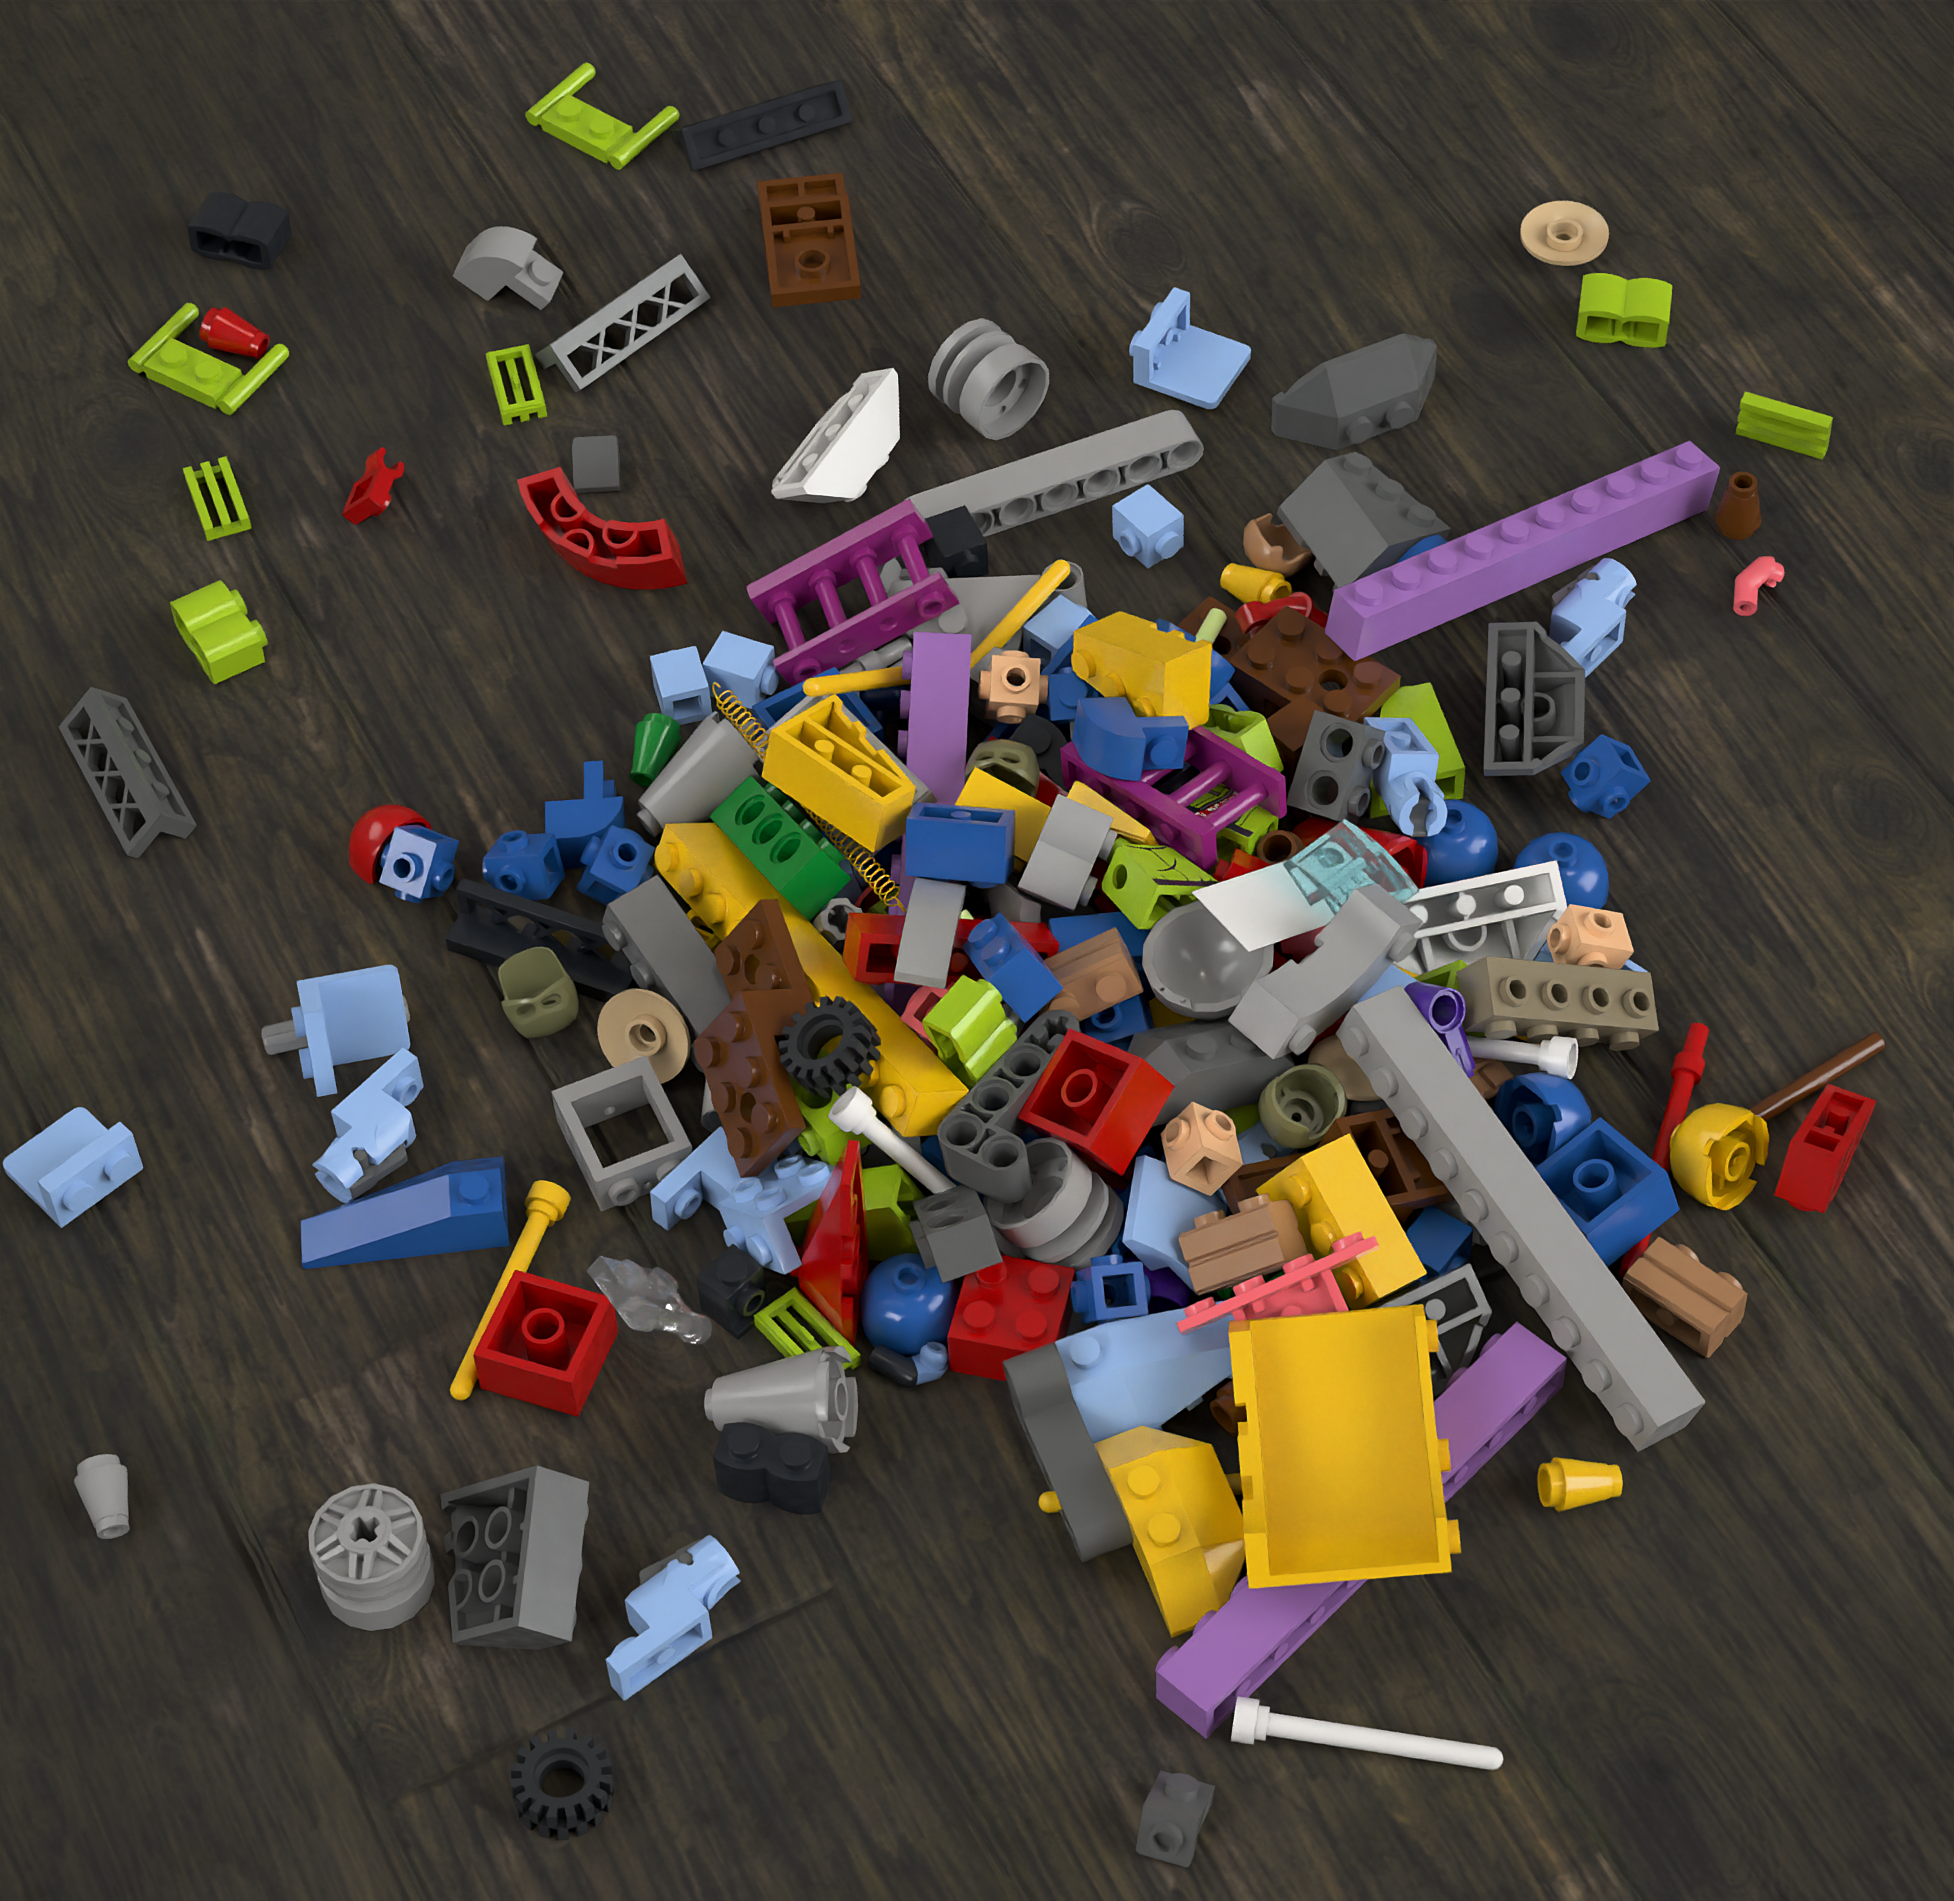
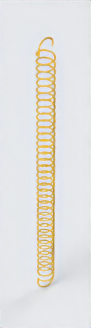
M713 682L712 690L717 699V707L726 715V718L731 721V724L735 726L744 739L749 742V745L754 748L759 757L765 761L766 751L760 752L761 747L768 743L770 735L765 734V729L760 728V723H756V719L751 717V713L747 712V708L742 706L741 701H737V696L733 695L731 690L722 692L718 697L714 684L718 688H720V685ZM730 692L731 696L722 702L720 697L724 693ZM732 697L736 699L728 708H723L724 704ZM736 703L740 704V707L736 708L733 713L728 714L730 708ZM741 708H744V713L740 714L737 719H732L734 714ZM745 714H749V718L745 719L742 724H737L739 719ZM750 719L754 720V723L747 727L746 730H742V726ZM755 724L759 726L751 735H746L747 731L753 728ZM759 730H763L762 735L755 741H751L752 736L757 734ZM764 735L768 736V739L761 746H756V742L761 740ZM801 804L806 809V812L810 814L811 818L815 820L816 824L820 826L821 830L825 832L826 836L830 837L831 842L835 843L839 851L844 854L845 858L849 860L850 864L864 878L865 882L869 883L870 888L874 889L875 894L879 895V898L884 901V904L888 907L898 905L906 913L907 910L896 897L900 892V887L895 886V881L890 880V875H885V870L880 869V864L875 863V858L870 857V852H865L866 848L859 844L852 852L846 853L848 847L856 841L853 840L847 846L841 847L842 843L849 836L847 835L843 840L837 841L838 836L843 832L840 831L837 835L832 836V832L837 828L833 827V829L827 830L830 823L822 824L824 819H817V814L812 813V811L809 812L808 808ZM859 848L864 849L856 858H851L852 854ZM865 853L868 854L867 859L860 864H856L858 858ZM869 859H873V863L867 869L861 870L863 864ZM874 865H878V869L873 874L866 876L869 869ZM878 871H883V875L881 877H879L876 881L871 882V878ZM885 876L888 877L887 882L880 887H876L878 881ZM889 882L893 883L892 888L885 893H881L884 886ZM894 888L898 889L896 895L889 899H886V896L889 892H891ZM895 898L898 902L897 904L889 905L886 901Z

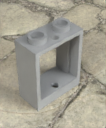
M646 1056L551 1091L557 1122L601 1211L614 1206L630 1204L638 1197L650 1193L652 1189L693 1152L692 1145ZM650 1103L669 1143L603 1168L584 1128Z

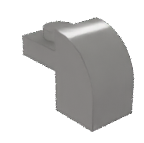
M500 226L484 230L466 246L453 277L487 301L506 285L542 310L550 303L563 275V271L532 250L537 240L536 237L516 228Z

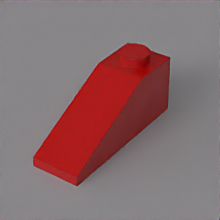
M1827 1084L1790 1141L1774 1196L1787 1200L1791 1206L1799 1210L1825 1213L1838 1191L1877 1101Z

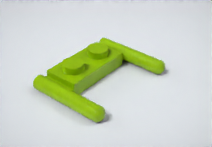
M583 63L525 113L526 119L533 126L540 124L543 131L606 164L610 161L614 168L621 170L679 118V112L675 107L667 106L637 133H634L631 126L572 96L595 76L594 67L589 63Z
M186 303L128 360V365L136 373L143 371L146 373V377L214 409L219 407L225 414L232 415L289 357V350L283 344H276L246 375H242L241 369L175 340L199 315L196 305Z

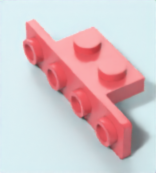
M1361 1231L1332 1243L1331 1245L1335 1253L1315 1261L1312 1253L1301 1256L1284 1264L1282 1268L1285 1275L1265 1283L1263 1276L1260 1275L1233 1287L1236 1296L1216 1305L1213 1297L1188 1306L1183 1309L1186 1319L1176 1323L1181 1334L1186 1335L1231 1314L1235 1320L1349 1311L1331 1270L1380 1249L1375 1236L1364 1240Z

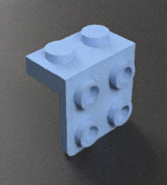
M1175 287L1163 303L1158 302L1149 323L1143 331L1139 330L1135 333L1129 350L1130 356H1133L1134 383L1205 409H1214L1219 405L1251 358V349L1248 345L1190 325V293Z
M383 965L296 981L301 1006L291 1008L296 1038L306 1036L308 1048L298 1049L303 1078L314 1077L317 1097L337 1094L333 1070L334 1065L396 1054L401 1048L409 1049L410 1039L400 978L395 966Z
M77 1107L8 1155L3 1161L6 1174L61 1228L143 1169L132 1132L121 1122L107 1130L83 1107Z
M792 1155L776 1163L774 1166L775 1171L765 1177L749 1179L733 1187L731 1190L732 1195L717 1203L727 1227L724 1231V1239L727 1246L735 1244L763 1267L784 1275L801 1266L802 1263L783 1218L819 1199L835 1166L803 1157V1155Z

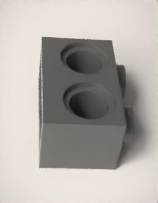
M1314 710L1286 805L1336 821L1357 825L1359 817L1365 813L1369 805L1370 790L1368 788L1374 769L1380 765L1384 756L1385 744L1383 739L1386 731ZM1351 734L1353 747L1350 753L1344 757L1342 743ZM1336 781L1339 789L1338 796L1330 804L1327 792L1331 784Z
M962 1184L912 1202L918 1219L909 1222V1226L918 1251L921 1254L925 1268L929 1269L936 1266L943 1283L1003 1261L988 1216L976 1190Z

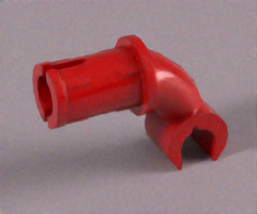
M1295 592L1287 597L1278 598L1265 604L1259 601L1248 602L1237 610L1235 618L1243 634L1246 635L1249 632L1252 638L1286 605L1325 629L1328 614L1314 606L1313 600L1308 594Z

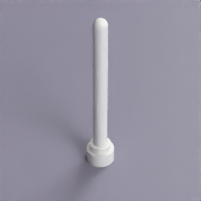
M1466 1036L1473 1057L1538 1065L1539 1070L1547 1071L1550 1075L1559 1076L1564 1079H1572L1575 1074L1578 1061V1042L1576 1038L1553 1036L1551 1040H1543L1541 1044Z
M853 1086L849 1088L835 1102L828 1118L844 1132L852 1131L856 1135L862 1132L933 1194L956 1187L952 1181L875 1117L877 1111L872 1107V1099L858 1087ZM991 1226L1000 1251L1006 1256L1026 1259L1018 1246L1008 1242Z
M1237 1696L1231 1741L1253 1745L1254 1739L1265 1741L1266 1735L1488 1770L1499 1768L1503 1762L1501 1751L1495 1747L1269 1713L1270 1707L1259 1705V1699Z

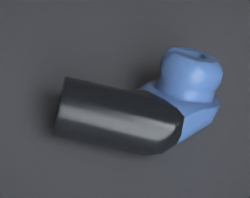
M928 1342L921 1348L920 1354L910 1357H904L890 1348L878 1344L870 1355L868 1367L903 1386L912 1387L940 1379L948 1369L947 1360L949 1354L946 1347L938 1342Z

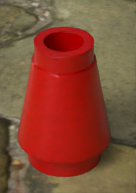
M216 307L211 308L201 324L200 339L207 342L208 347L211 349L254 357L256 359L262 358L267 350L269 335L263 333L227 307L221 310Z

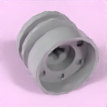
M981 318L967 322L956 329L944 341L932 360L928 374L929 390L936 399L946 404L954 413L961 414L966 423L985 438L999 440L1009 437L1020 430L1035 415L1048 389L1049 369L1040 358L1026 347L1016 344L1012 336L1002 332L1000 327L994 322Z
M1053 1137L1036 1139L1025 1145L1033 1180L1032 1189L1029 1194L1022 1200L1014 1203H1000L984 1195L983 1207L990 1225L1008 1242L1018 1246L1025 1258L1032 1261L1075 1268L1076 1273V1271L1091 1267L1090 1258L1104 1256L1118 1237L1124 1220L1123 1202L1116 1191L1110 1185L1104 1183L1097 1173L1090 1171L1085 1161L1064 1141Z
M379 1484L352 1486L331 1496L316 1512L308 1535L309 1552L318 1574L321 1592L332 1614L348 1626L369 1631L393 1628L413 1618L428 1602L435 1584L434 1562L429 1544L427 1543L422 1516L412 1499L396 1488Z

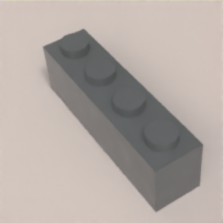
M656 875L607 905L602 920L604 923L602 930L609 944L616 951L622 949L632 963L630 966L631 973L641 989L650 990L661 995L673 1004L682 1015L690 1034L691 1048L689 1057L695 1067L703 1072L702 1067L697 1061L696 1048L693 1042L731 1002L723 976L718 971L715 955L663 881Z

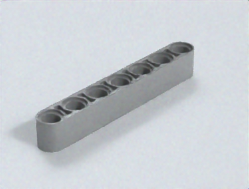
M1168 410L915 494L909 498L924 519L966 505L981 533L986 537L1185 470L1199 461L1204 447L1185 415L1179 410ZM923 542L919 544L918 547L921 552V555H927L924 550Z

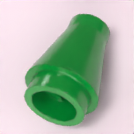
M649 713L644 716L643 721L637 723L633 763L629 775L634 783L650 787L676 751L682 738L679 734L680 725L673 718L660 713Z

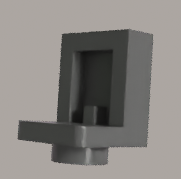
M1160 1771L1143 1805L1136 1844L1137 1853L1179 1866L1189 1867L1194 1857L1198 1832L1212 1805L1215 1786L1200 1782L1187 1774H1172Z

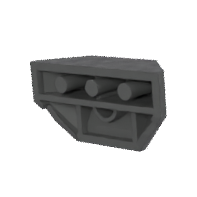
M1402 333L1321 363L1297 380L1287 392L1282 391L1272 398V432L1278 437L1339 450L1417 421L1435 378L1437 344L1433 339H1423L1419 336Z
M1537 622L1489 623L1484 776L1535 775L1584 750L1585 669L1561 645L1548 637L1546 631Z
M1230 1017L1212 1021L1195 1019L1136 1032L1127 1051L1143 1058L1175 1086L1151 1127L1169 1123L1192 1101L1212 1111H1223L1257 1103L1264 1088L1274 1078L1281 1076L1292 1067L1299 1066V1064L1290 1053L1272 1059L1228 1021Z
M1470 1263L1408 1286L1365 1308L1373 1309L1423 1304L1426 1320L1436 1319L1439 1352L1429 1353L1433 1397L1445 1392L1448 1381L1459 1368L1466 1367L1468 1369L1483 1327L1487 1325L1492 1313Z

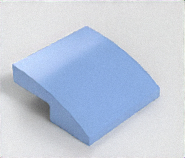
M1146 1155L1136 1157L1122 1242L1150 1271L1169 1266L1198 1295L1194 1291L1188 1272L1189 1263L1184 1259L1178 1238L1180 1234L1196 1228L1194 1218L1218 1210H1224L1226 1216L1227 1206L1215 1194L1209 1196L1170 1179L1166 1163Z

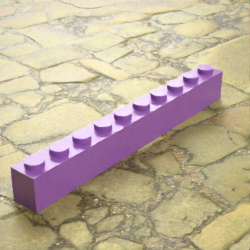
M1688 441L1334 590L1325 633L1353 661H1357L1708 510L1720 467L1691 441Z
M914 632L913 651L903 650L902 679L911 680V691L901 690L900 719L909 720L908 731H899L897 758L899 760H907L906 767L932 791L938 800L934 804L955 805L965 786L964 775L972 634ZM905 832V834L893 840V842H902V854H892L890 880L895 881V884H900L899 897L897 898L907 910L917 876H906ZM950 879L948 881L951 883L960 884V880ZM895 898L889 900V905L898 903ZM898 905L889 907L888 915H906ZM885 983L883 1000L901 1017L906 1010L908 1001L921 987L909 984Z
M1518 1322L1503 1335L1499 1333L1493 1335L1484 1345L1480 1358L1468 1369L1466 1367L1459 1368L1448 1381L1445 1392L1434 1401L1437 1439L1448 1438L1451 1471L1441 1472L1445 1503L1563 1387L1567 1358ZM1246 1575L1233 1589L1230 1600L1218 1612L1215 1610L1207 1612L1197 1623L1193 1636L1181 1648L1177 1646L1170 1648L1159 1660L1155 1670L1156 1698L1204 1738H1207L1235 1711L1237 1696L1248 1698L1368 1579L1249 1589L1248 1576Z

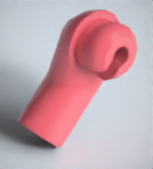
M1758 557L1735 578L1733 609L1738 615L1750 616L1757 611L1758 588L1763 583L1768 587L1776 586V581H1782L1785 573L1784 567L1780 563L1775 562L1774 557Z

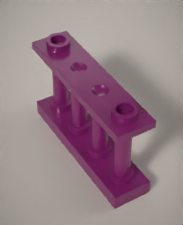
M910 498L746 586L751 601L770 624L778 621L789 652L774 659L773 662L776 669L791 687L833 667L838 669L960 604L958 597L939 571L931 576L928 573L918 545L929 540L933 535L928 523ZM901 555L913 585L888 598L877 567ZM860 577L871 608L847 620L836 589ZM819 599L830 630L806 642L795 611Z
M1201 725L1188 731L1183 763L1187 762L1202 772L1170 795L1159 792L1151 787V785L1174 769L1142 770L1140 781L1122 780L1101 774L1086 765L1080 758L1072 741L1060 748L1064 787L1071 790L1075 781L1087 785L1148 828L1159 846H1167L1174 849L1204 872H1207L1217 864L1216 833L1251 808L1258 805L1279 819L1287 814L1285 776L1280 774L1275 768L1265 765ZM1220 783L1238 793L1206 817L1198 816L1186 808Z

